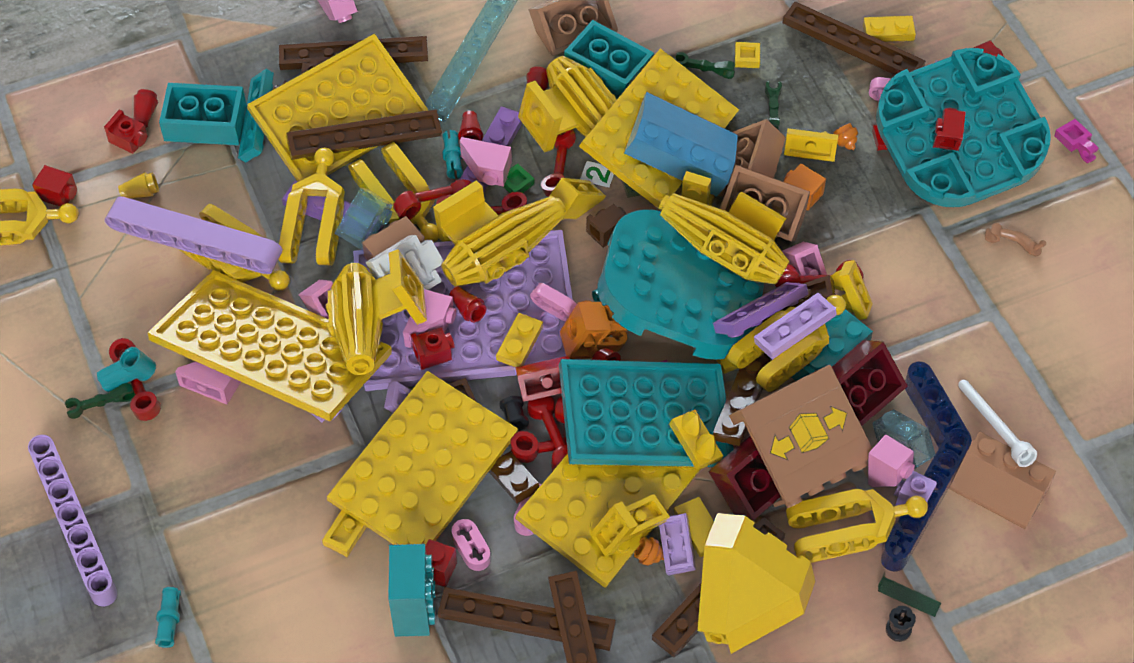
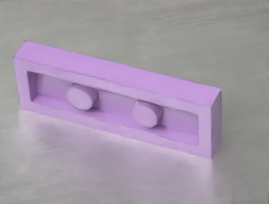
M817 293L755 335L754 342L773 360L837 315L836 308Z

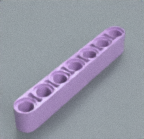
M117 197L105 218L106 224L116 231L262 274L272 273L283 250L273 240L126 197Z
M37 435L30 440L28 450L92 601L98 606H109L117 597V589L53 440L47 435ZM67 494L64 498L58 499L61 495ZM71 517H77L73 521H68ZM86 539V542L83 544H77L79 541ZM90 563H97L91 568H86ZM101 586H107L103 591H96Z

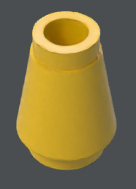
M144 172L118 185L120 196L129 199L153 197L154 193L159 192V186L153 172L149 174Z

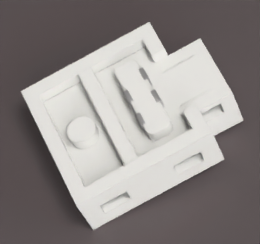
M416 235L407 236L365 262L375 279L390 274L389 253L399 249L423 283L424 289L429 290L442 282L437 271L434 270L443 263L441 255L432 240H425L420 243Z

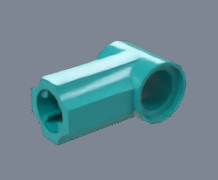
M130 347L123 352L119 361L98 371L97 380L100 382L102 389L110 392L119 385L128 383L136 378L139 381L148 380L155 373L156 363L137 347Z

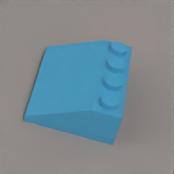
M646 92L624 154L682 181L686 171L711 178L710 194L717 197L729 183L736 160L738 135Z

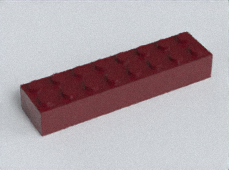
M863 340L832 366L861 427L908 387L884 341ZM751 436L708 471L734 515L746 516L754 521L781 497Z

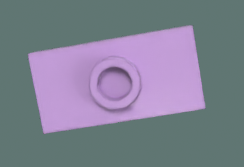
M684 513L670 516L665 523L659 525L665 569L668 576L696 570L688 515Z

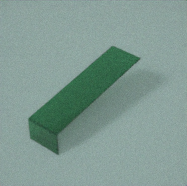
M885 572L878 585V592L933 617L936 616L941 602L886 578Z

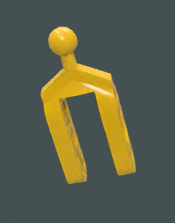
M395 142L381 148L385 161L408 191L418 193L430 190L426 181ZM359 159L348 165L352 178L379 214L385 217L389 224L400 220L393 209V199L364 161ZM435 200L421 202L420 211L410 221L413 224H417L421 229L420 232L425 240H432L434 243L439 239L437 225L428 223L425 219Z
M324 147L316 151L314 155L315 163L318 165L316 174L292 185V190L287 198L279 245L283 249L279 257L280 263L294 264L297 261L308 196H322L326 198L316 247V262L318 265L326 266L334 264L344 212L345 191L343 187L326 176L328 167L335 160L334 153L329 148Z
M16 188L0 189V214L27 211L26 221H0V245L21 244L25 240H34L48 223V220L60 219L64 223H73L79 216L78 209L70 203L63 204L59 209H47L35 191L27 192Z
M208 204L199 213L201 220L262 237L255 230L213 204ZM180 250L210 271L215 270L240 282H245L262 275L269 280L271 287L278 291L286 289L290 283L289 275L283 270H273L271 274H262Z
M831 295L826 299L836 308V316L845 311L846 303L843 297ZM789 307L785 311L776 312L735 343L728 353V360L737 368L742 369L765 352L755 344L754 336L795 309V307ZM823 324L766 364L756 377L757 384L766 391L771 392L814 360L821 353L823 347L829 344L826 325Z
M852 489L801 501L787 508L786 516L788 524L792 528H805L861 515L872 510L875 523L860 524L797 540L794 544L796 557L798 558L802 555L813 563L874 548L879 543L887 542L896 520L895 517L909 515L913 518H920L926 514L928 504L923 497L912 496L908 498L905 504L892 506L889 501L874 489L866 491Z

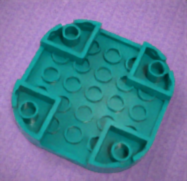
M980 48L955 50L952 52L951 57L911 72L908 69L899 72L884 87L876 112L878 131L906 184L916 195L927 202L943 207H963L974 204L1029 181L1040 170L1047 156L1051 141L1048 122L1045 117L1041 118L1019 81L1021 77L1020 72L1009 60L999 54L996 57L984 53V49ZM946 108H955L958 111L965 112L963 140L959 151L933 147L937 118H942L943 110Z
M638 210L622 217L616 224L607 245L609 246L602 274L598 280V294L602 305H608L614 313L612 318L634 334L641 336L644 329L694 347L693 356L705 359H725L732 346L757 326L744 330V334L741 336L728 337L726 334L715 333L713 323L761 297L764 283L745 280L700 253L660 216L661 211Z

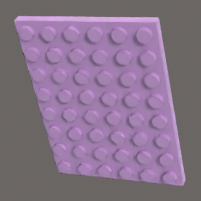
M550 231L529 252V257L522 264L516 265L504 272L500 278L493 279L487 284L480 282L460 286L463 290L484 300L487 310L481 320L473 323L464 320L453 303V307L457 310L453 324H448L444 333L451 334L455 348L451 349L452 360L421 370L412 347H405L403 331L410 317L408 311L405 309L383 318V330L380 341L391 346L392 354L364 384L365 391L388 389L389 383L395 381L405 387L415 386L427 371L446 383L455 382L466 378L468 381L517 375L516 368L497 361L496 354L518 312L543 321V329L524 365L566 356L559 333L565 322L538 307L530 297L535 287L539 283H544L573 300L563 231ZM452 241L434 243L443 261L455 245ZM353 251L354 263L364 265L370 272L365 263L367 260L364 257V251ZM439 266L434 270L437 271L442 282L429 289V291L449 296L450 291L457 286H453L449 282L442 267Z

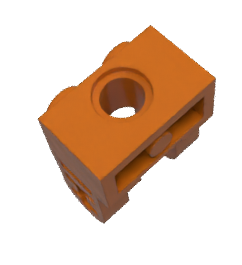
M585 300L577 303L559 333L566 356L569 355L570 359H592L593 355L600 349L607 348L615 352L621 350L628 338L625 331L627 329L612 318L614 313L608 305L603 306L602 302Z

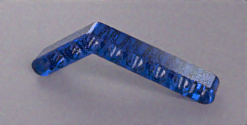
M920 361L914 362L909 366L905 379L908 387L905 390L939 447L924 474L925 477L936 481V488L938 490H934L927 502L928 510L924 516L920 518H913L909 515L900 516L890 533L883 549L881 563L887 570L892 572L900 571L906 566L945 497L972 442L969 431L932 368L925 362ZM940 421L946 422L948 425L942 424ZM940 465H947V466L950 467V468H949V469H946V468H943V467L940 466ZM903 529L911 530L914 534L905 533ZM897 546H899L901 548V552L895 555L894 553L897 549Z

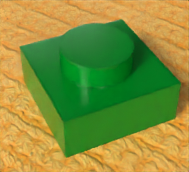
M517 163L510 168L503 188L509 193H524L535 185V178Z

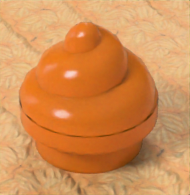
M851 123L833 132V134L838 135V146L845 147L848 150L856 148L858 130L856 127L853 128Z
M642 537L639 543L641 544L634 552V557L639 559V563L649 566L664 560L663 550L657 539L653 537Z

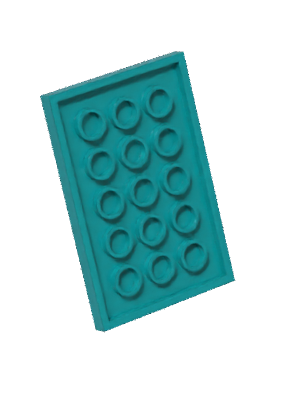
M561 359L559 363L569 464L694 467L669 423L675 417L696 410L709 433L713 435L714 428L726 402L721 364ZM716 441L718 448L723 454L722 459L734 450L732 444ZM714 463L707 467H714L717 463Z

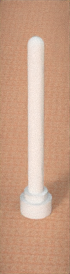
M961 380L958 387L1011 447L1013 460L1020 467L1031 465L1037 458V451L1028 442L1020 441L967 380Z

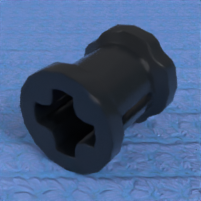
M510 396L502 399L499 406L504 412L506 421L518 428V431H521L529 425L528 418L524 416L522 409L524 402L520 396Z
M898 606L891 610L886 624V633L892 640L902 642L910 637L916 622V616L907 606Z

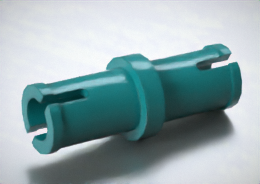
M450 130L449 139L448 132L445 131L442 134L444 142L442 155L444 161H446V174L448 178L455 179L456 170L457 177L460 178L463 175L458 133L455 130Z
M175 587L163 588L161 608L156 615L158 630L155 644L162 648L174 646L176 624L180 622L178 608L181 590Z

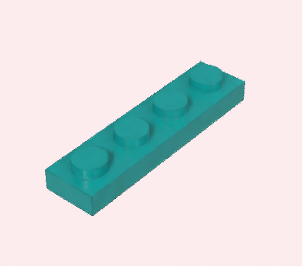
M264 69L251 78L247 104L273 90V72ZM247 106L238 159L245 163L259 156L264 148V133L248 111Z

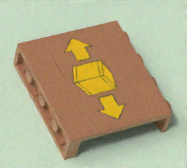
M827 365L729 415L733 425L744 422L781 496L780 500L773 503L774 507L783 504L787 508L792 507L802 501L801 495L808 492L809 496H812L824 490L823 484L829 480L831 484H834L847 477L846 471L852 469L853 472H856L868 466L869 452L873 448L831 365Z

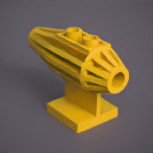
M565 56L554 59L546 69L550 89L543 91L536 81L527 83L518 118L544 152L553 150L558 134L577 128L586 137L617 100L615 95L604 85L601 77L597 76L592 68L588 69Z
M476 180L435 205L433 209L439 239L442 242L452 241L455 244L441 264L446 278L453 286L480 282L487 284L493 279L500 278L504 272L512 267L522 264L529 257V252L564 219L566 208L559 198L555 199L553 196H549L497 215L485 202L483 186Z
M743 192L739 193L729 212L675 193L671 196L665 195L658 209L662 210L660 216L700 253L745 280L776 285L790 262L774 242L787 218Z
M399 249L389 253L390 274L375 279L364 265L350 263L343 267L334 281L331 290L327 291L328 303H326V309L329 314L327 328L329 333L336 337L346 368L352 374L364 375L373 370L383 330V318L406 309L417 325L427 321L423 283Z

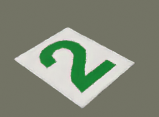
M587 161L580 179L590 180L596 185L610 187L614 174L602 164Z

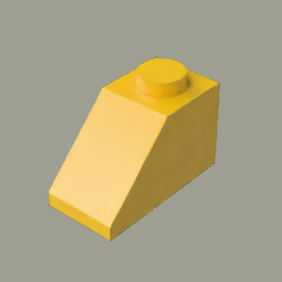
M561 178L550 196H553L555 199L559 198L566 208L564 219L579 218L606 197L590 180Z

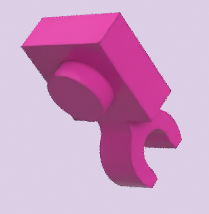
M1076 119L1056 129L1054 137L1069 151L1072 152L1078 149L1081 158L1086 163L1096 159L1093 153L1098 151L1099 148L1095 143L1091 142L1092 134Z

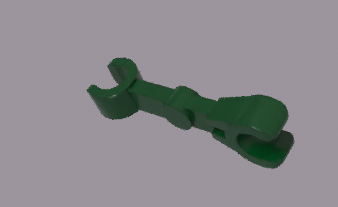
M684 52L676 53V60L683 61L679 63L685 68L700 69L703 72L712 71L726 79L734 77L735 63L732 61L713 63L708 60L690 59Z
M767 81L765 93L769 99V122L779 130L778 98L781 94L782 83L778 81L777 88H771L769 81Z
M124 383L111 390L110 393L97 394L93 398L83 401L77 398H69L65 401L66 408L77 407L74 410L67 411V415L71 419H76L83 414L84 410L89 408L102 407L110 402H130L135 393L130 383Z

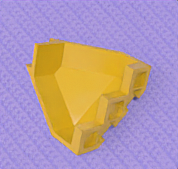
M717 513L704 545L697 631L704 632L707 642L728 644L732 654L803 615L816 581L811 561L802 555L798 558L786 550L788 545L768 532L766 535L753 527L755 522L748 517Z

